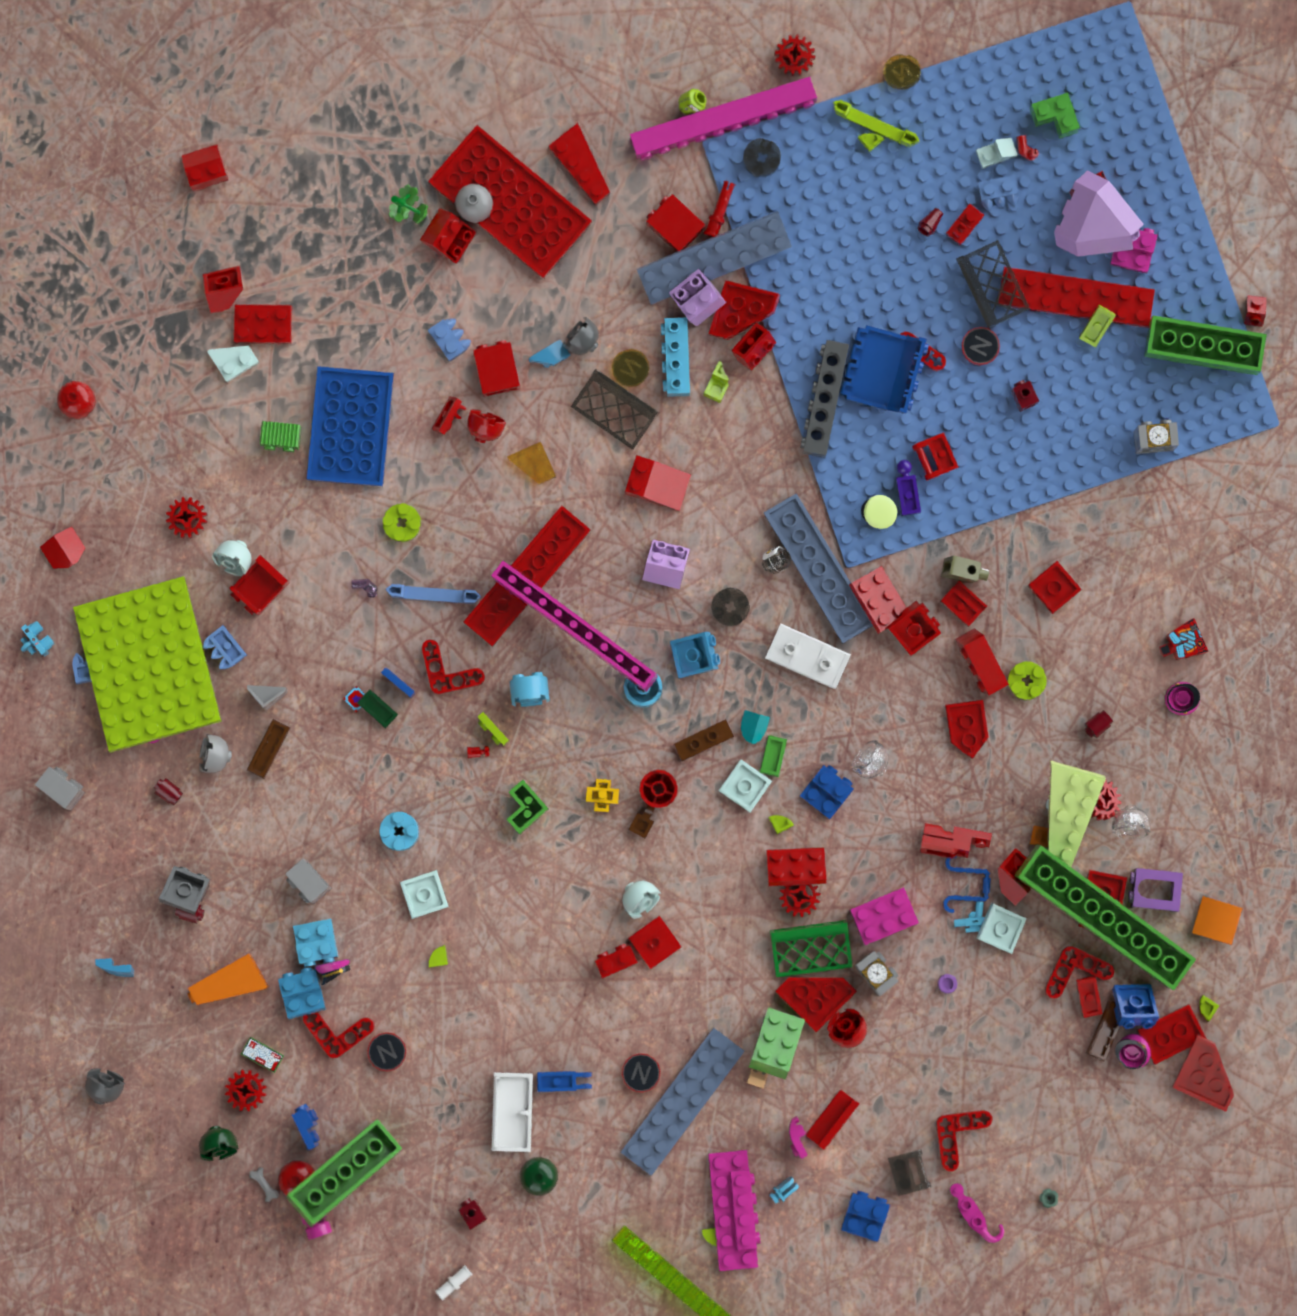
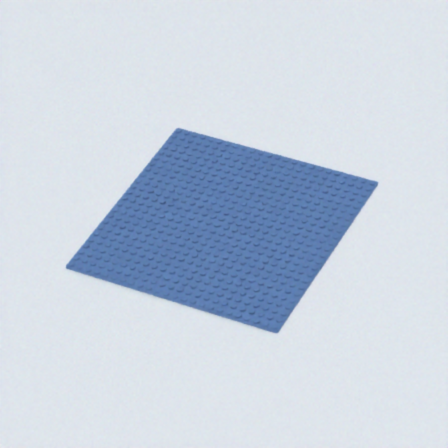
M1125 2L920 69L918 81L906 89L894 88L887 81L816 103L810 108H801L791 114H783L775 119L764 120L756 125H749L738 131H731L719 137H712L703 141V147L719 194L724 181L729 182L727 190L730 182L735 184L726 208V215L731 230L778 211L790 240L791 248L744 266L751 287L775 292L780 295L775 313L762 321L765 329L771 333L776 341L772 350L802 437L807 436L808 430L804 429L806 418L810 419L811 411H808L810 400L815 398V393H812L814 381L818 382L819 375L816 374L817 365L822 363L823 356H820L822 344L826 345L827 340L849 344L840 391L843 381L851 382L852 380L844 376L848 362L856 364L855 360L849 358L853 344L861 345L862 343L855 341L858 327L865 329L867 325L897 334L905 331L910 332L918 338H926V343L946 358V365L943 370L933 371L926 365H923L921 374L917 373L916 381H919L917 391L912 392L911 399L914 400L911 411L907 410L906 414L846 400L847 396L840 394L839 391L826 457L821 458L808 455L847 568L1233 442L1279 425V420L1262 372L1258 375L1144 357L1148 328L1119 323L1110 324L1095 348L1079 339V335L1090 319L998 305L1003 268L1010 267L1155 289L1151 317L1154 315L1247 331L1131 2ZM1068 92L1080 126L1078 133L1059 139L1054 122L1035 127L1030 113L1031 105ZM843 100L850 103L852 108L900 130H909L917 135L919 143L912 147H906L882 136L884 141L869 152L857 138L864 133H878L838 116L835 113L833 101ZM1025 135L1027 146L1038 150L1039 155L1035 160H1027L1019 154L1018 136ZM1012 138L1018 156L982 169L976 150L993 144L997 139ZM1086 171L1094 174L1103 171L1106 180L1110 181L1144 224L1139 230L1143 231V228H1149L1154 230V234L1158 235L1147 274L1110 265L1113 252L1076 256L1056 246L1054 231L1057 225H1061L1064 217L1062 211L1067 199L1071 200L1072 198L1069 192L1074 182ZM1015 175L1019 191L1017 204L1015 206L1011 205L1006 197L1005 205L1001 209L993 200L991 210L987 211L982 206L977 183ZM971 204L983 213L984 217L960 246L947 236L946 232L966 207ZM934 208H937L943 213L937 229L929 237L924 236L917 229L918 223ZM978 327L988 328L993 331L998 337L1000 344L997 357L991 363L981 366L966 360L961 347L963 338L968 331ZM930 352L929 357L925 361L929 362V359L934 361L933 366H941V358L934 359L932 357L934 353ZM828 358L826 360L830 366L837 364L835 358ZM825 376L823 382L830 385L833 383V379L830 376ZM1019 381H1031L1039 403L1020 412L1011 390L1014 388V384ZM823 394L819 396V400L822 403L829 402V397ZM823 413L815 415V419L819 422L826 419ZM1162 420H1171V423L1177 422L1179 446L1174 451L1135 453L1133 431L1141 425V422L1151 421L1152 424H1160ZM818 431L811 433V437L814 440L822 438L821 433ZM944 432L959 468L926 481V474L912 446ZM928 446L924 447L923 450L932 471L938 470ZM901 460H908L911 463L912 470L909 476L916 475L921 507L920 514L902 516L896 482L897 477H902L897 471V464ZM876 495H884L890 498L895 503L898 512L893 525L884 529L874 528L869 525L861 515V507L866 500Z

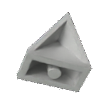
M247 685L248 691L265 710L270 709L288 692L286 687Z

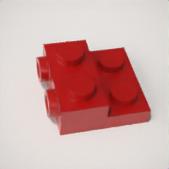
M917 600L904 609L899 618L887 626L910 656L941 634L938 628L940 626L938 620L934 616L930 618L927 614L930 611L923 602L919 604Z

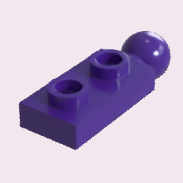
M901 460L897 464V471L902 475V477L896 478L902 516L921 513L916 475L909 476L912 465L908 460Z

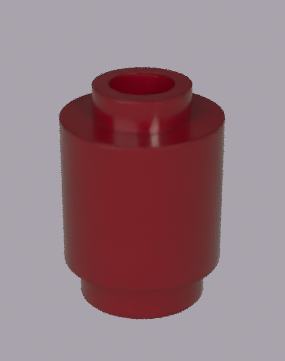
M1104 710L1097 712L1084 723L1086 727L1084 731L1089 737L1092 738L1094 736L1098 738L1111 727L1110 724L1113 720Z
M167 778L164 780L160 779L154 786V789H156L154 794L168 804L175 805L183 795L180 788Z
M199 905L196 914L193 915L176 908L175 916H178L181 920L197 924L198 921L203 920L205 910L202 909V905Z

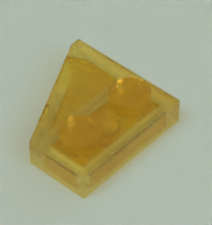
M541 442L507 456L510 462L531 477L538 485L556 478Z

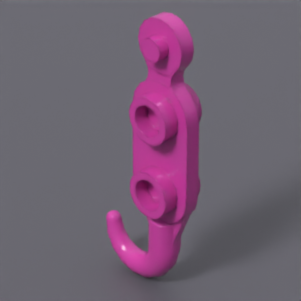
M953 1184L950 1187V1193L958 1198V1209L968 1225L987 1242L996 1243L1000 1241L1004 1235L1002 1224H999V1234L991 1236L987 1231L985 1217L971 1197L964 1195V1189L961 1184Z

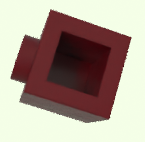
M1022 380L1014 384L1011 393L1020 412L1039 403L1031 381L1025 382Z
M468 1198L460 1203L461 1208L458 1211L470 1230L488 1219L476 1199L471 1201Z

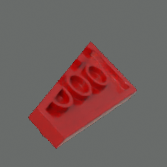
M578 123L548 145L549 149L595 205L610 194Z

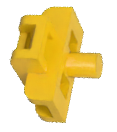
M596 779V787H587L586 802L594 803L595 812H609L610 804H618L619 789L611 788V780Z

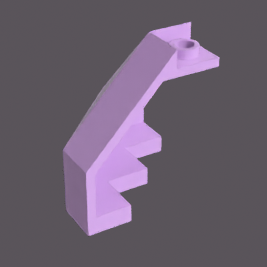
M1086 171L1074 182L1072 187L1075 190L1071 200L1067 199L1062 211L1064 217L1061 225H1057L1055 228L1056 246L1076 256L1133 250L1132 242L1140 236L1139 228L1144 224L1110 181L1090 171Z

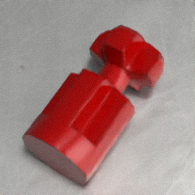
M484 746V749H480V747H467L468 759L481 757V754L489 757V747Z

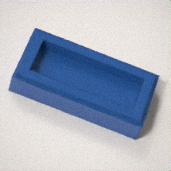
M387 667L382 670L381 673L412 699L416 694L412 688Z

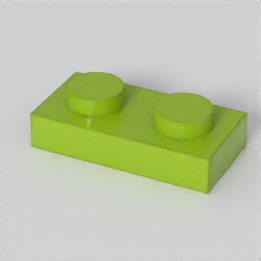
M1098 305L1079 335V339L1096 348L1115 318V313Z
M484 712L478 716L480 720L478 724L484 731L488 729L493 734L491 738L497 745L501 743L505 746L510 742Z

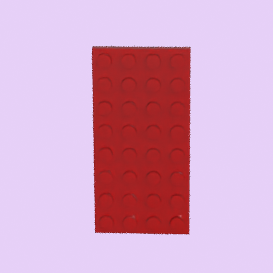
M478 125L474 127L428 180L432 187L454 205L459 190L464 186L479 184L485 187L491 194L493 206L490 215L484 221L477 224L542 279L548 275L592 224V220Z

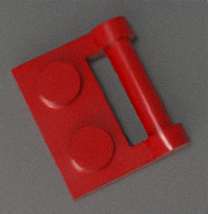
M944 432L912 446L924 469L926 481L959 468ZM926 446H928L938 470L932 471L923 450Z

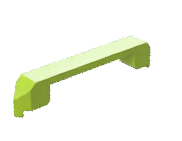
M843 100L833 101V107L838 116L906 147H912L919 143L917 135L909 130H900L852 108L850 103Z

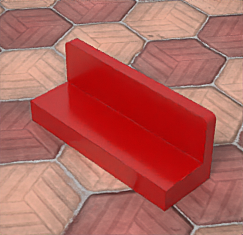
M839 1090L806 1133V1136L825 1150L859 1106V1103L843 1090Z

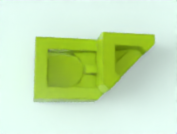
M718 361L703 396L718 403H721L729 386V379L724 372L721 361Z

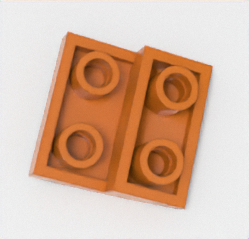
M1203 896L1192 933L1232 945L1243 908Z

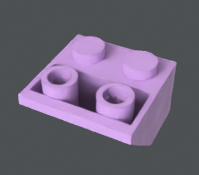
M699 269L669 292L687 319L696 326L726 303L718 290Z
M653 540L642 580L680 589L690 549Z

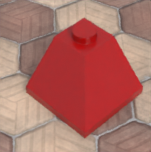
M240 266L203 274L205 296L210 312H223L230 309L243 290Z
M1017 848L998 867L1001 893L1015 906L1031 890L1029 886L1014 876L1026 860V857Z

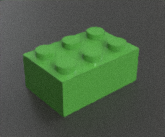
M768 1007L749 1068L786 1080L805 1019Z

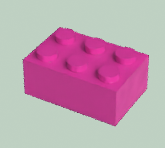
M904 887L849 910L864 946L919 923Z

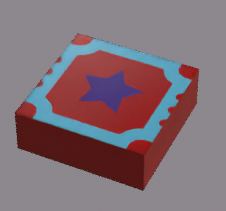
M356 686L343 698L356 713L362 708L357 702L364 695V692Z

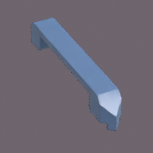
M391 584L385 589L391 597L401 599L475 604L481 598L475 590L412 587L401 584Z

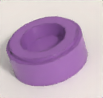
M942 975L938 980V988L943 993H952L957 988V980L953 975Z

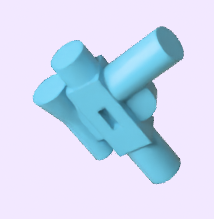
M976 902L975 912H971L968 918L955 919L954 927L969 926V928H965L966 933L979 932L985 917H982L984 902Z

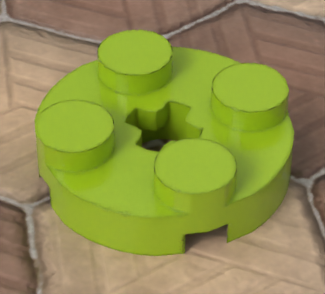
M405 503L390 507L383 517L384 531L394 541H411L420 531L421 518L415 508ZM398 519H406V527H398Z
M1025 661L1014 666L1009 672L1007 681L1009 689L1017 698L1032 700L1044 691L1047 679L1042 667L1034 662ZM1026 675L1030 676L1032 683H1029L1028 686H1025V682H1022V678H1025Z

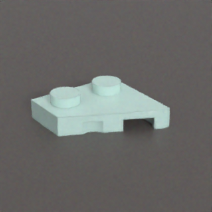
M249 346L211 349L207 351L227 383L259 363Z

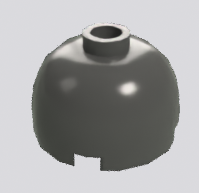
M584 317V322L579 321L567 335L568 342H563L562 346L573 354L584 355L588 351L592 353L598 346V328L587 317Z
M99 1068L89 1070L85 1089L95 1103H110L120 1097L125 1085L122 1076L110 1070H107V1073L100 1072L101 1069Z

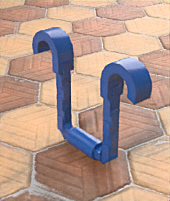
M946 858L945 866L949 871L983 873L985 878H983V897L948 896L943 901L945 911L955 913L954 909H950L947 905L949 900L985 902L989 898L988 894H990L991 884L990 873L987 869L954 868L949 863L952 858Z

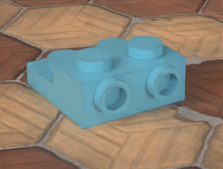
M332 919L293 926L299 964H304V967L316 965L315 961L323 960V963L335 961L334 957H339Z

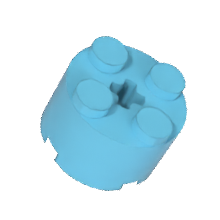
M534 672L531 674L532 676L525 677L523 674L512 676V680L509 681L512 706H516V703H520L521 707L537 706L542 704V700H546V703L550 701L548 678L543 676V672Z
M657 674L658 678L647 692L638 690L640 687L626 678L624 693L627 700L632 705L640 708L654 705L662 694V681Z
M394 812L383 819L379 833L382 842L387 847L395 851H405L417 843L419 839V826L417 821L409 814ZM397 827L404 828L402 830L404 833L402 836L395 835L397 833L395 830Z

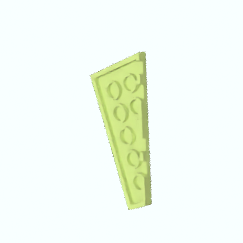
M1050 760L1048 851L1072 867L1106 778L1104 775Z

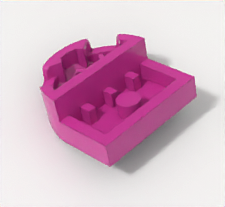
M796 1116L791 1119L789 1124V1136L793 1143L790 1145V1148L795 1157L799 1155L802 1159L808 1156L800 1140V1137L806 1135L800 1124L796 1125L799 1122Z

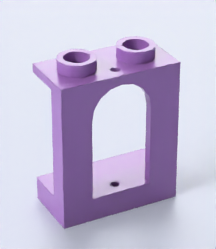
M1135 868L1134 872L1130 874V883L1133 884L1132 891H1129L1128 903H1131V907L1179 912L1183 873ZM1144 879L1171 881L1170 901L1142 897L1138 892L1139 883Z

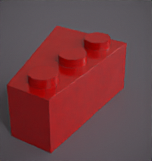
M974 628L955 639L960 648L961 655L969 664L968 668L971 674L976 676L978 680L976 684L981 692L991 695L1009 685L985 636Z

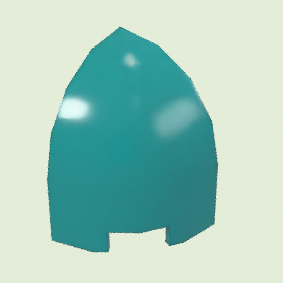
M745 710L741 721V732L744 739L751 744L758 743L765 735L770 717Z

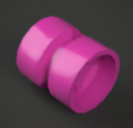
M300 1215L303 1225L307 1226L305 1232L308 1240L332 1232L329 1221H325L326 1216L311 1228Z

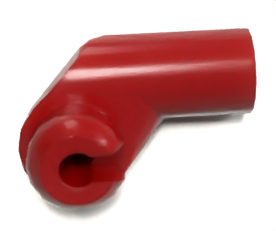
M1025 135L1018 136L1019 154L1027 160H1035L1039 155L1038 150L1027 146Z

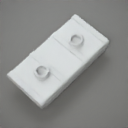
M780 624L765 659L836 689L851 654Z
M494 1072L492 1151L531 1152L533 1073Z

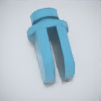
M788 1177L777 1187L772 1188L775 1193H771L769 1196L776 1204L779 1202V1199L784 1202L788 1196L799 1188V1185L793 1183V1177Z

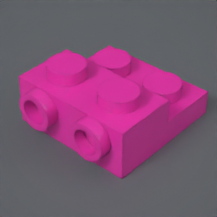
M1143 228V231L1139 230L1140 236L1132 242L1133 250L1113 252L1110 265L1147 274L1158 235L1154 234V230L1149 228Z

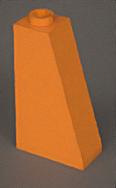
M248 953L188 987L189 993L187 995L192 1003L201 1005L265 990L269 986L252 955Z

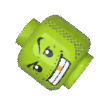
M691 89L681 94L678 101L679 109L687 116L703 111L706 107L705 94L698 89Z

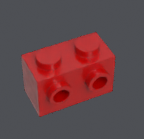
M755 323L731 351L739 363L752 371L761 362L763 357L773 349L776 341L767 329Z
M624 943L615 947L616 952L608 954V951L597 955L598 959L595 960L602 979L638 963L630 945L626 947Z

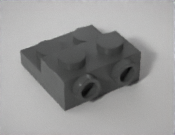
M173 866L159 897V902L195 915L208 890L210 879L203 874L192 873L185 867Z

